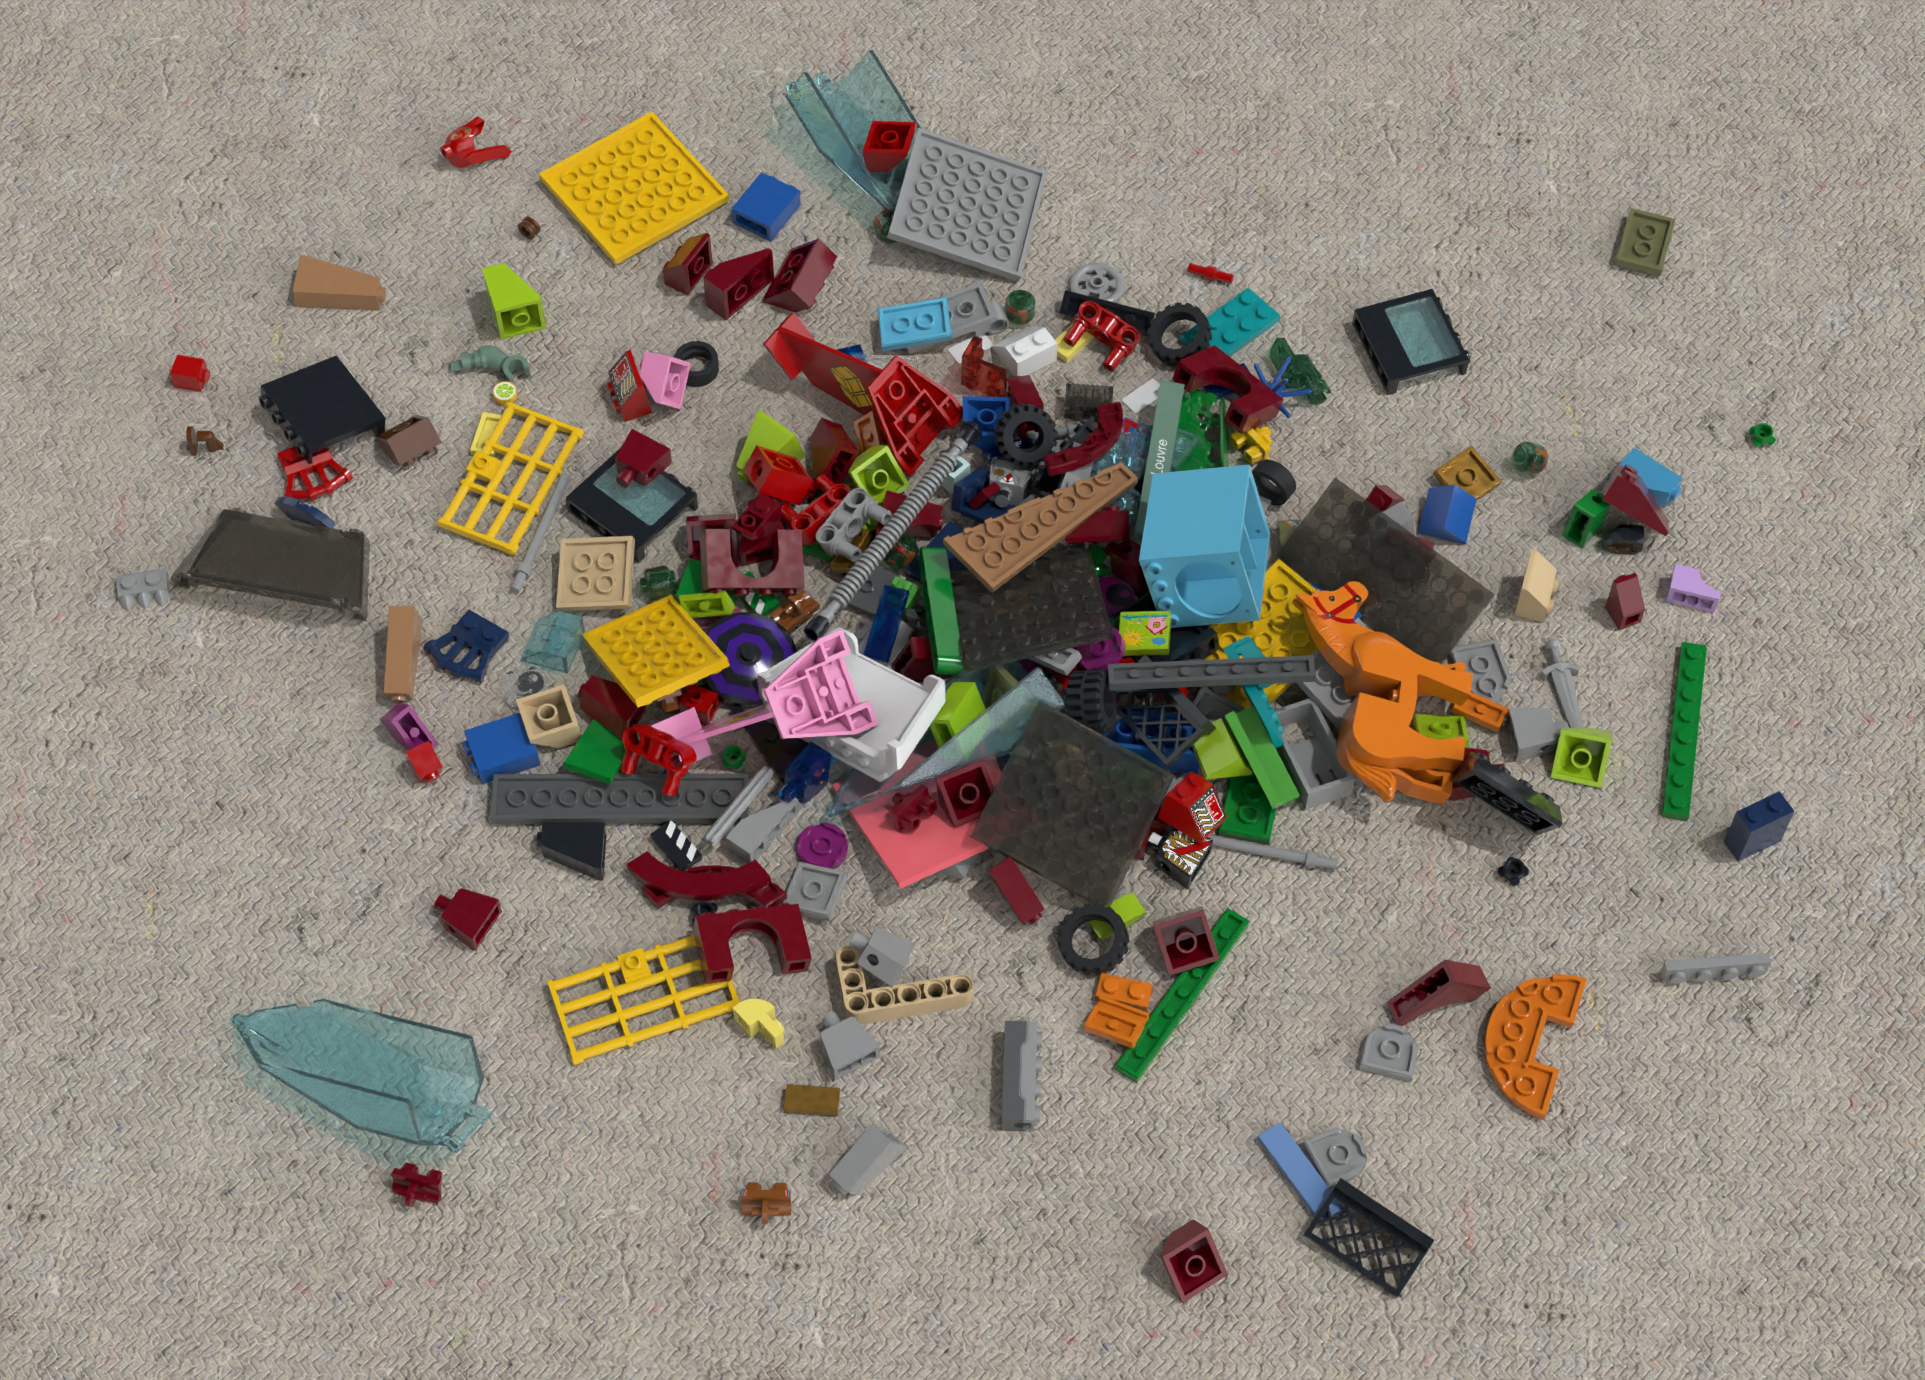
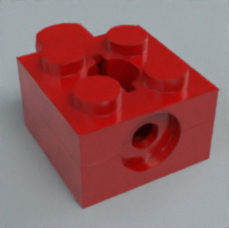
M758 445L754 448L744 468L749 481L754 484L758 494L761 492L768 497L778 498V500L788 505L791 503L801 505L804 497L815 499L817 496L816 491L820 490L815 485V479L809 476L796 457Z

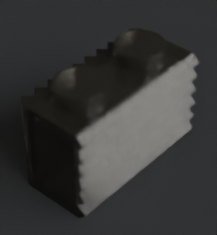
M1067 383L1064 418L1077 422L1082 419L1088 420L1093 416V421L1098 423L1097 406L1113 403L1114 387L1112 385L1094 386L1093 384L1075 385L1074 383Z

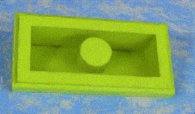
M721 591L717 594L708 592L679 595L678 597L680 605L691 618L730 615L735 609L734 603L726 591Z

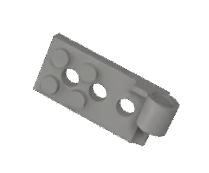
M981 282L935 298L947 297L949 315L951 316L952 339L975 331L976 336L986 332L998 334L1005 331L1009 326V321L1001 303L998 301L989 302ZM966 307L973 308L969 313L961 312ZM942 342L908 347L907 351L910 355Z

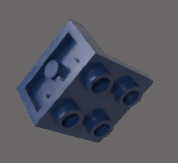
M983 467L978 468L954 484L951 510L960 513L963 517L979 521L981 524L986 519L991 517L994 519L1006 514L1008 510L1016 506L1008 504L1006 507H999L995 501L988 500L975 510L971 507L970 501L989 486V470Z

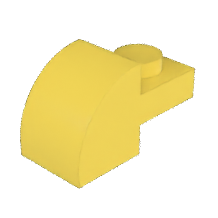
M747 999L733 1007L734 1020L750 1037L760 1031L775 1049L784 1044L783 1032L785 1030L776 1019L775 1007L771 1003L762 999Z

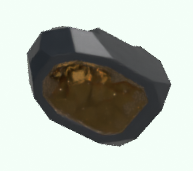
M1620 524L1616 529H1611L1604 535L1603 539L1606 550L1614 554L1628 555L1641 552L1644 545V526L1641 524Z

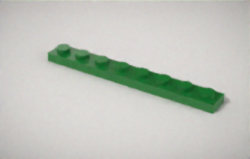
M1682 642L1680 646L1662 817L1687 821L1689 818L1707 646Z

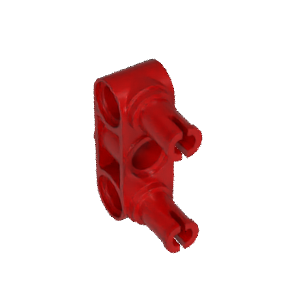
M1086 301L1080 305L1078 312L1073 318V325L1063 338L1067 345L1074 347L1084 332L1090 333L1098 341L1112 348V351L1103 362V367L1110 372H1114L1123 358L1135 351L1139 340V333L1134 327L1121 320L1114 313L1107 311L1092 301ZM1083 313H1089L1093 317L1087 318L1083 315ZM1128 338L1132 343H1125L1122 339Z
M824 474L815 480L816 487L824 494L814 500L802 512L798 514L788 504L781 506V518L789 525L790 530H802V545L805 546L812 545L817 541L816 533L850 492V488L847 485L835 484Z
M648 724L629 727L622 734V741L626 751L619 770L625 774H635L640 756H643L648 761L666 768L667 775L661 792L668 796H676L682 777L696 763L697 755L695 750L672 735Z

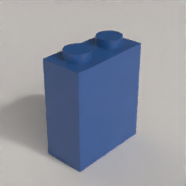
M761 172L731 208L732 222L768 241H772L800 207V190Z
M520 713L464 731L466 741H463L462 744L466 756L472 755L473 761L469 762L474 777L479 775L482 784L493 781V774H516L540 766L535 744L529 741Z

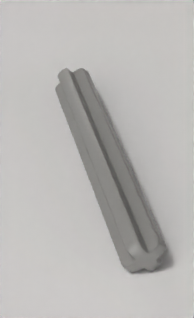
M766 765L760 767L704 835V841L712 847L718 844L773 777L771 768H768Z

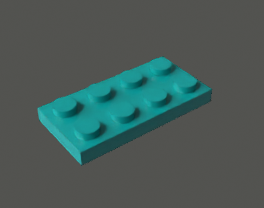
M1246 288L1207 317L1212 329V340H1209L1210 347L1215 345L1231 357L1279 322L1280 314L1250 288ZM1197 324L1180 336V342L1184 346L1189 345L1195 339L1198 332Z

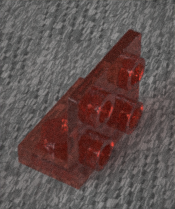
M973 336L962 355L961 385L970 390L987 394L989 397H1006L1007 369L982 360L985 352L982 349V338Z

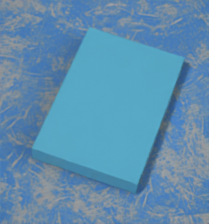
M947 297L878 309L883 352L952 340Z

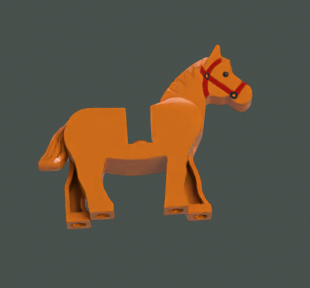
M1348 582L1335 591H1320L1317 589L1311 596L1297 593V599H1293L1292 603L1304 614L1312 639L1326 661L1343 677L1345 694L1356 697L1342 716L1336 745V756L1342 768L1353 773L1354 777L1360 779L1385 803L1393 800L1395 789H1397L1404 795L1443 805L1452 794L1453 782H1451V779L1454 776V771L1463 762L1466 739L1462 737L1444 740L1433 739L1419 734L1410 728L1409 725L1414 714L1417 696H1437L1462 706L1471 694L1473 673L1465 671V663L1457 662L1443 665L1430 661L1416 654L1390 635L1383 632H1375L1357 624L1354 621V616L1368 596L1367 589L1359 582ZM1431 769H1439V770H1445V771L1438 772V771H1433V770H1431Z

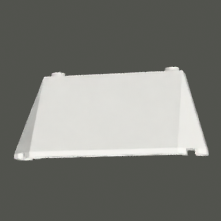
M839 627V628H836V629H834L833 631L829 632L828 634H830V633H832V632H835V631H837V630H839V629H842V628H840V627ZM842 629L851 651L850 654L843 656L859 701H870L878 725L853 735L803 737L800 739L808 743L811 742V745L882 782L902 768L946 702L945 680L935 675H929L925 677L923 686L860 654L856 636ZM813 643L768 670L757 674L759 697L764 704L767 703L763 690Z

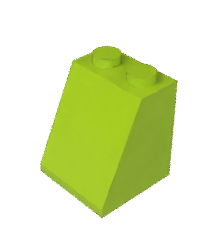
M505 263L482 268L487 298L501 340L546 329L542 300L535 290Z

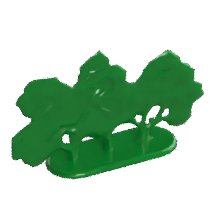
M1200 389L1190 393L1186 391L1183 394L1170 472L1229 467L1228 424L1224 421L1227 409L1224 398L1220 400V417L1216 418L1210 412V409L1217 402L1215 394L1212 392L1204 393ZM1206 407L1207 411L1204 412L1201 410V408ZM1197 414L1206 415V419H1209V422L1199 420ZM1202 424H1207L1205 428H1200ZM1211 425L1220 426L1219 441L1209 442L1205 439V431ZM1214 446H1220L1221 462L1208 460V456Z

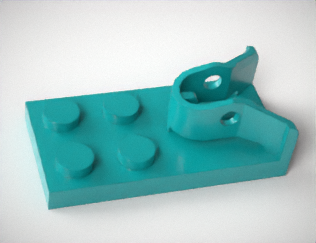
M1249 636L1223 648L1227 659L1240 658V655L1243 658L1265 657ZM1275 683L1241 685L1250 704L1254 706L1274 747L1278 748L1284 745L1281 734L1285 732L1263 690Z

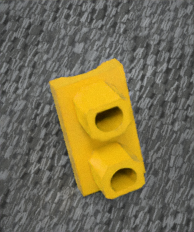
M1257 426L1243 434L1235 431L1230 435V444L1235 449H1239L1246 444L1248 449L1244 451V457L1251 465L1260 460H1270L1268 453L1271 450L1270 445L1273 441L1269 437L1272 430L1268 426L1261 429Z

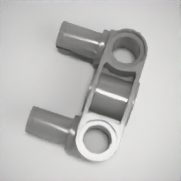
M856 488L850 491L838 507L832 511L829 518L817 531L816 539L828 556L842 555L855 563L861 557L862 551L850 543L853 538L859 534L870 518L886 525L893 515L889 510L879 506L878 502L869 496L864 489Z

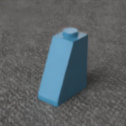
M1633 448L1620 463L1622 466L1627 464L1638 471L1637 474L1642 478L1659 506L1665 507L1671 500L1675 501L1682 491L1680 485L1683 478L1636 448Z

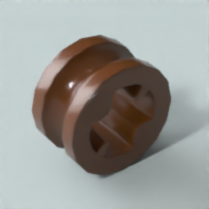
M528 216L517 225L519 232L530 240L541 231L539 224Z

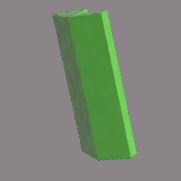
M1252 705L1236 714L1232 711L1225 715V719L1272 810L1300 799V795L1254 706Z

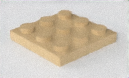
M634 537L561 539L557 610L631 609Z

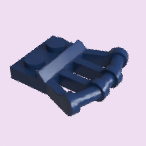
M468 609L456 625H452L450 632L436 640H429L424 644L423 649L427 654H431L437 662L438 668L449 670L452 676L456 678L475 679V682L483 683L490 660L508 640L509 632ZM457 641L446 654H442L440 649ZM465 647L471 649L460 662H453ZM479 654L482 655L477 669L468 668Z

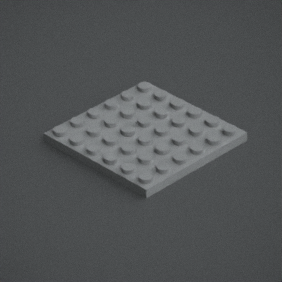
M918 128L887 238L1019 282L1047 171Z

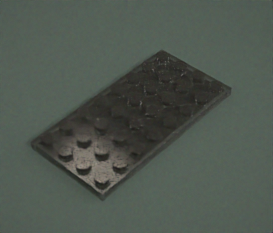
M1336 477L1276 555L1278 559L1314 586L1324 591H1335L1351 581L1361 583L1367 589L1368 596L1358 610L1362 614L1360 620L1373 630L1379 629L1383 633L1390 635L1416 654L1440 664L1444 663L1495 596L1483 585Z

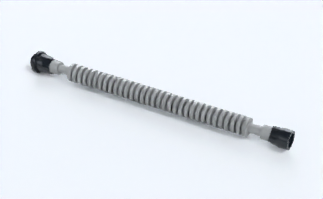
M973 421L962 422L960 430L954 436L955 440L950 446V451L940 454L902 505H900L828 597L830 602L828 607L823 608L819 614H815L803 631L809 639L816 641L826 634L831 627L829 624L835 618V612L838 609L844 610L955 468L957 465L956 457L961 455L966 449L969 450L973 443L982 437L980 426Z

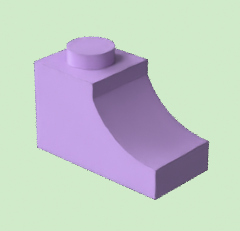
M1675 564L1666 601L1715 613L1721 591L1708 586L1701 579L1699 569Z

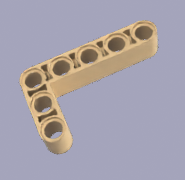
M844 945L836 952L837 973L846 1018L854 1017L860 1024L962 1008L972 1003L973 981L965 974L866 990L863 969L857 963L860 958L858 949L850 945ZM846 959L853 960V962L849 964L843 963V961ZM851 982H855L858 984L855 987L847 986V984ZM964 988L967 992L959 993L956 990ZM939 993L941 996L931 997L930 994ZM907 997H912L915 999L912 1002L904 1001V999ZM882 1001L889 1003L887 1006L878 1005ZM854 1006L862 1007L859 1011H854L851 1008Z

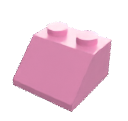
M644 352V357L640 361V376L655 403L681 409L691 365L690 362L671 356Z

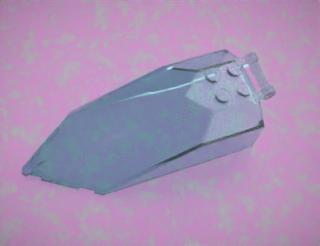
M869 50L852 71L836 83H832L825 72L817 73L815 77L811 78L807 71L803 72L796 82L787 83V94L785 97L819 153L883 208L894 214L916 132L921 127L874 51ZM872 121L916 122L917 127L907 157L889 173L869 172L865 166L862 150Z
M998 638L966 664L962 669L961 675H953L945 682V693L953 682H975L982 699L991 663H1000L1019 683L941 748L938 747L929 726L902 768L886 780L879 782L865 773L852 768L834 796L835 802L826 809V814L831 818L905 788L951 773L981 760L987 761L1006 755L1024 746L1031 740L1036 739L1046 727L1058 721L1060 716L1067 711L1066 688L1061 685L1062 681L1057 683L1055 678L1048 680L1039 668L1027 674L1004 641Z
M326 999L314 1000V1006L298 1009L296 1003L255 1010L249 1015H240L238 1013L231 1018L258 1068L356 1129L419 1146L442 1145L446 1146L451 1152L457 1153L463 1147V1142L480 1124H484L490 1118V1113L485 1107L476 1105L484 1076L471 1035ZM468 1117H471V1118L466 1122V1124L454 1135V1134H453L454 1131H455Z

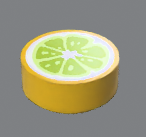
M508 381L496 384L493 388L494 400L500 405H505L506 402L514 403L517 399L516 386Z

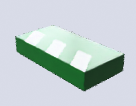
M750 571L744 574L748 577L756 578ZM749 593L748 596L739 597L753 613L768 616L780 607V602L773 595L762 597L758 596V593Z

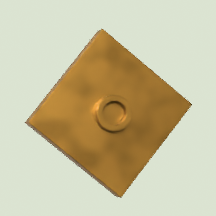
M1470 446L1433 472V475L1442 486L1455 484L1477 500L1501 485L1502 482L1473 446Z

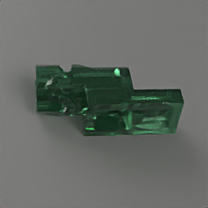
M1276 338L1267 355L1277 372H1279L1286 358H1291L1290 363L1281 376L1282 380L1284 378L1288 379V382L1285 384L1287 389H1311L1312 392L1310 394H1303L1310 404L1319 405L1325 402L1327 398L1323 392L1330 394L1331 389L1326 381L1322 379V374L1316 369L1309 355H1294L1285 338Z

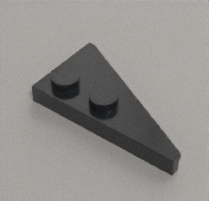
M734 705L732 708L733 714L746 711L737 705ZM766 720L743 726L749 734L750 740L758 751L765 756L769 766H772L776 771L780 781L785 784V774L789 770L790 765L810 743L800 738L781 739L777 726Z

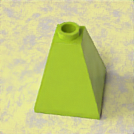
M759 410L736 467L739 471L737 476L748 484L749 477L744 468L756 445L796 457L799 461L802 460L805 454L796 435Z

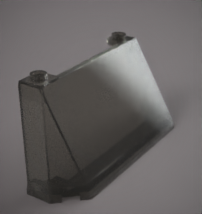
M233 508L232 510L223 509L172 574L171 580L177 587L190 589V585L193 587L205 585L333 608L342 614H345L347 609L354 612V619L367 621L370 541L364 532L358 529L345 531L249 514L240 508Z

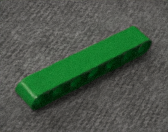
M920 547L919 570L935 674L961 675L963 654L946 548Z

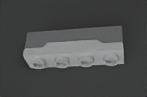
M1005 1021L1001 1130L1034 1132V1122H1040V1106L1035 1105V1097L1041 1096V1081H1036V1072H1041L1042 1056H1036L1037 1048H1042V1032H1037V1022Z

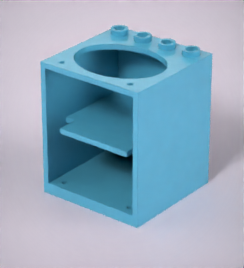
M1250 465L1152 474L1139 562L1156 611H1171V628L1260 621L1270 530Z

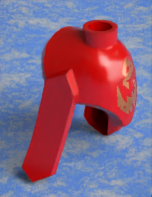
M478 116L452 131L446 138L445 145L440 147L444 158L448 159L457 168H464L493 159L508 158L512 151L508 145L475 149L474 136L481 133L485 122Z

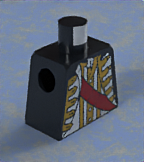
M1173 827L1167 838L1153 832L1147 846L1158 851L1155 861L1156 867L1180 885L1189 889L1212 852L1213 839L1208 837L1202 843H1199Z

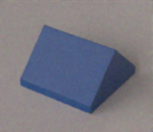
M963 396V421H973L980 426L982 437L975 441L973 445L986 453L997 447L994 438H996L994 434V428H997L996 421L1001 419V413L1004 410L1006 412L1010 410L1011 400L1008 397Z
M1455 484L1429 488L1418 534L1466 545L1477 499Z

